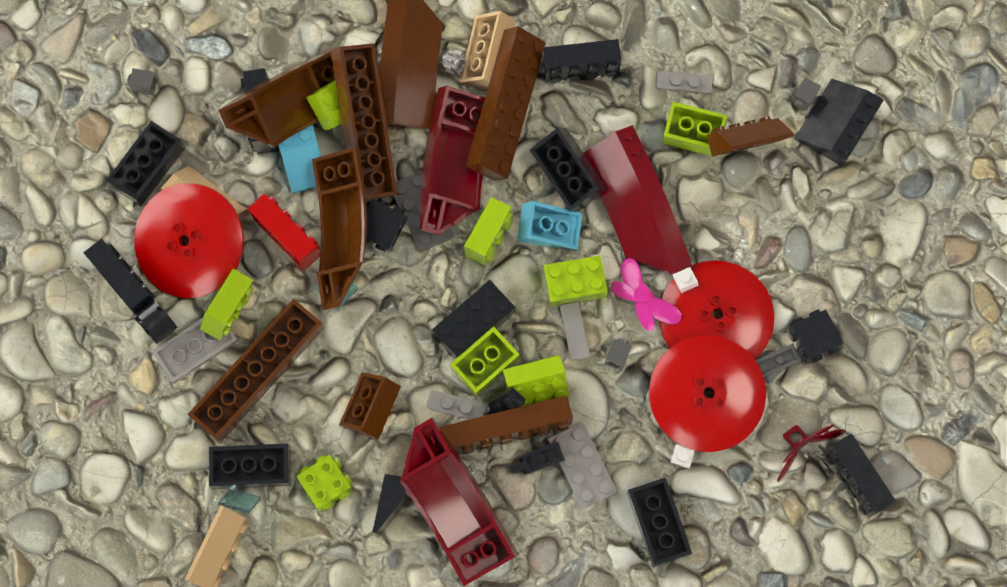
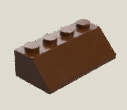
M770 116L760 118L757 123H755V119L746 121L743 126H740V123L729 125V129H725L724 126L713 129V133L707 134L712 157L772 144L794 137V133L779 118L770 119Z

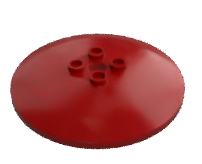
M192 183L168 187L156 194L146 204L138 218L134 234L136 258L148 280L161 291L180 298H198L209 295L220 289L233 269L237 270L244 249V232L241 220L228 199L210 187ZM185 235L189 237V244L187 246H184L181 242L182 237Z
M712 260L692 265V272L699 286L681 293L674 279L669 283L662 299L674 305L681 313V320L677 324H668L659 320L661 333L669 348L687 338L713 335L734 341L746 349L754 359L759 357L764 351L774 328V308L767 289L753 273L731 262ZM720 310L723 313V317L716 319L713 317L712 312Z
M700 335L680 341L667 350L660 358L651 376L649 401L657 424L671 440L691 450L717 452L741 443L757 427L766 404V386L759 365L746 349L724 337ZM707 387L712 388L714 391V396L711 399L706 398L703 394L704 389Z

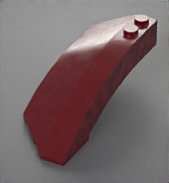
M447 85L438 88L426 143L420 192V230L440 235L449 227L481 209L483 175L467 168L466 163L485 97Z
M633 125L615 131L585 151L584 155L607 188L600 195V198L616 232L625 259H634L645 266L667 271L671 275L689 267L693 270L669 202Z
M430 418L416 426L413 431V438L400 483H402L422 513L463 586L515 558L519 553L477 481L435 420Z

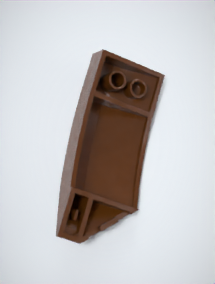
M424 0L388 1L379 70L387 126L429 129L435 105L443 23Z
M326 50L270 78L220 108L218 111L225 127L276 147L301 130L318 122L319 120L306 97L335 80L331 50Z
M352 147L312 159L321 225L319 272H316L323 310L340 307L364 260L367 211L358 147Z

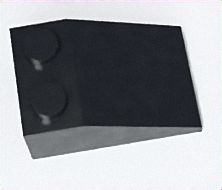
M384 475L372 530L375 537L379 538L407 503V498H411L402 483H400L401 476Z

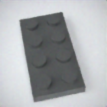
M423 170L397 181L398 195H393L398 207L405 211L404 215L408 216L406 224L420 253L455 237L451 227L440 235L420 230V192Z

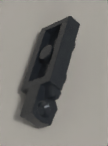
M510 387L490 399L486 405L488 406L487 410L483 415L486 416L518 408L524 405L526 399L513 387Z
M555 442L521 455L522 457L518 458L520 463L512 465L510 468L512 474L523 472L524 475L566 460L560 443Z

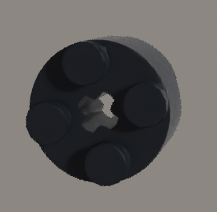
M153 298L132 316L156 344L178 328Z

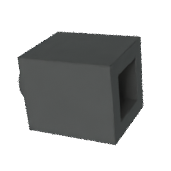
M132 68V73L127 78V85L134 93L154 96L158 78L155 72Z
M804 77L791 102L800 109L808 110L821 86Z
M618 338V340L614 339L604 364L623 370L632 345H629L627 340Z

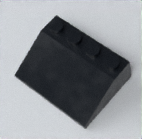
M831 79L794 139L843 167L884 99L866 89Z

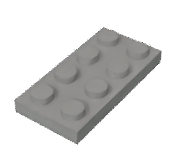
M201 318L153 350L152 353L171 382L175 384L238 342L232 330L227 336L223 335L222 339L218 340L200 330L203 320Z
M583 422L548 438L549 444L560 443L566 461L559 464L581 510L618 493Z

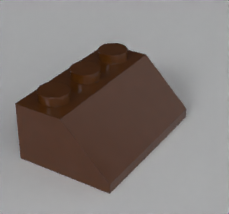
M361 372L339 426L363 436L379 440L401 386L386 377Z

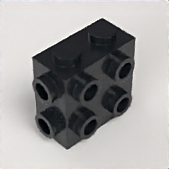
M380 198L377 201L371 199L370 202L366 203V243L372 241L376 243L375 247L384 252H386V249L392 251L408 216L404 215V210L396 206L394 209L388 207V202Z
M817 309L809 314L810 317L805 319L799 317L793 320L792 325L789 327V338L792 342L796 343L798 347L797 352L801 360L804 359L805 363L810 361L812 364L823 359V355L828 353L830 356L840 351L839 348L844 344L826 309L821 312Z

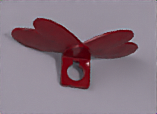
M833 424L807 436L798 425H795L784 433L783 438L793 450L784 459L783 463L786 462L780 472L777 482L784 478L801 448L808 443L838 438L844 435L846 430L828 431L835 425ZM792 433H799L802 438L799 442H793L790 439V435Z

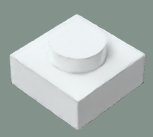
M690 267L673 274V279L681 293L699 286Z
M676 444L670 464L689 469L695 450Z

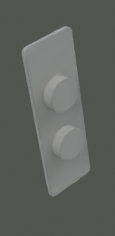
M658 71L656 88L711 94L713 77Z
M574 302L561 305L560 310L571 360L590 357L579 303Z
M431 390L426 407L470 420L484 416L483 413L486 411L487 404Z

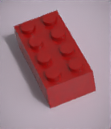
M264 193L247 208L252 219L305 271L320 257L318 242L311 235L307 236L304 232L305 229L298 222L294 223L291 219L292 216L285 209L281 210L278 206L279 203L272 196L268 197Z

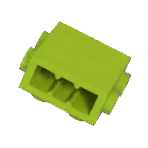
M323 455L315 461L316 464L311 467L306 466L299 471L300 474L296 476L319 512L321 510H329L334 506L333 502L336 500L347 498L350 495V491H352L350 485L353 483L347 473L345 475L341 473L340 468L342 465L336 457L332 459L330 455Z

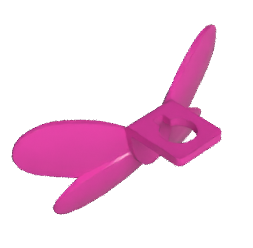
M628 258L624 260L621 266L623 282L614 281L611 284V290L623 299L635 301L638 319L646 330L651 331L654 329V318L668 324H677L681 320L680 311L669 302L654 297L655 295L642 282L639 265L634 259Z

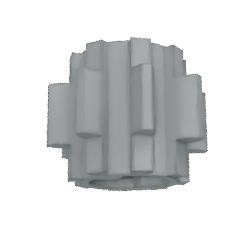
M455 49L454 52L447 51L443 55L442 64L446 67V71L453 74L454 72H462L466 67L467 60L462 56V52Z

